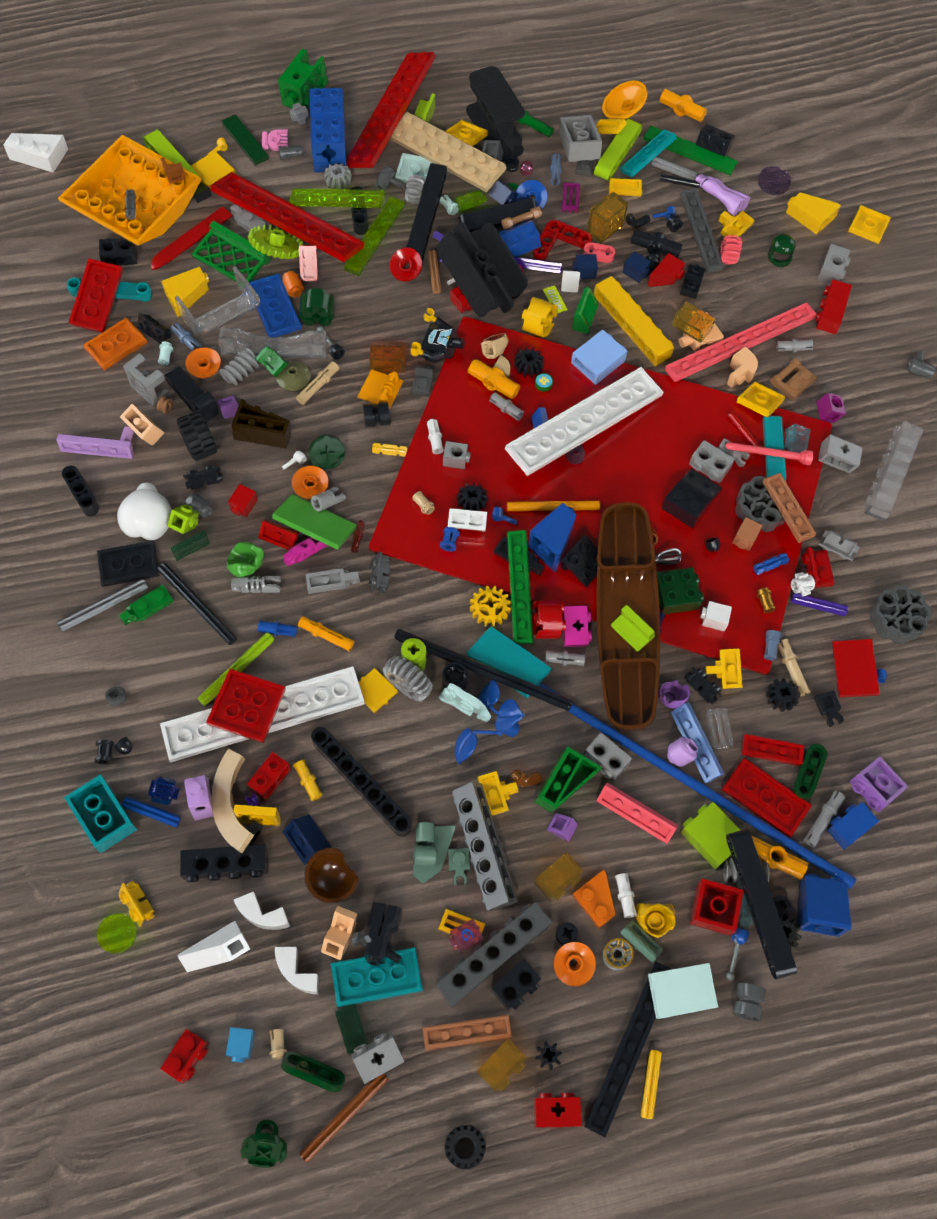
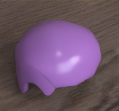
M677 680L663 683L658 690V698L661 703L672 709H676L686 703L690 696L688 685L682 686Z

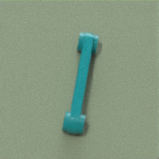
M74 277L67 281V289L73 297H77L82 279ZM120 282L115 299L147 302L152 298V290L146 282Z

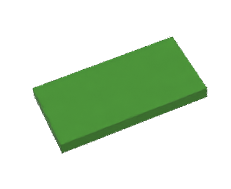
M293 494L273 513L272 519L337 550L356 529V524L325 509L318 512L310 502Z

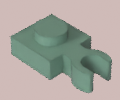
M469 848L448 849L449 872L455 871L453 883L456 886V879L461 877L464 879V885H466L467 877L464 871H470Z

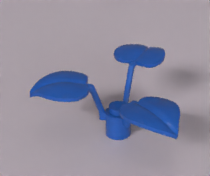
M491 679L484 686L478 696V700L497 715L495 729L497 731H472L466 728L459 735L455 744V758L460 765L475 750L477 745L476 734H496L499 736L505 734L509 737H515L519 731V723L517 722L525 717L517 702L513 699L506 700L500 706L499 711L493 707V704L498 701L500 695V688L495 680Z

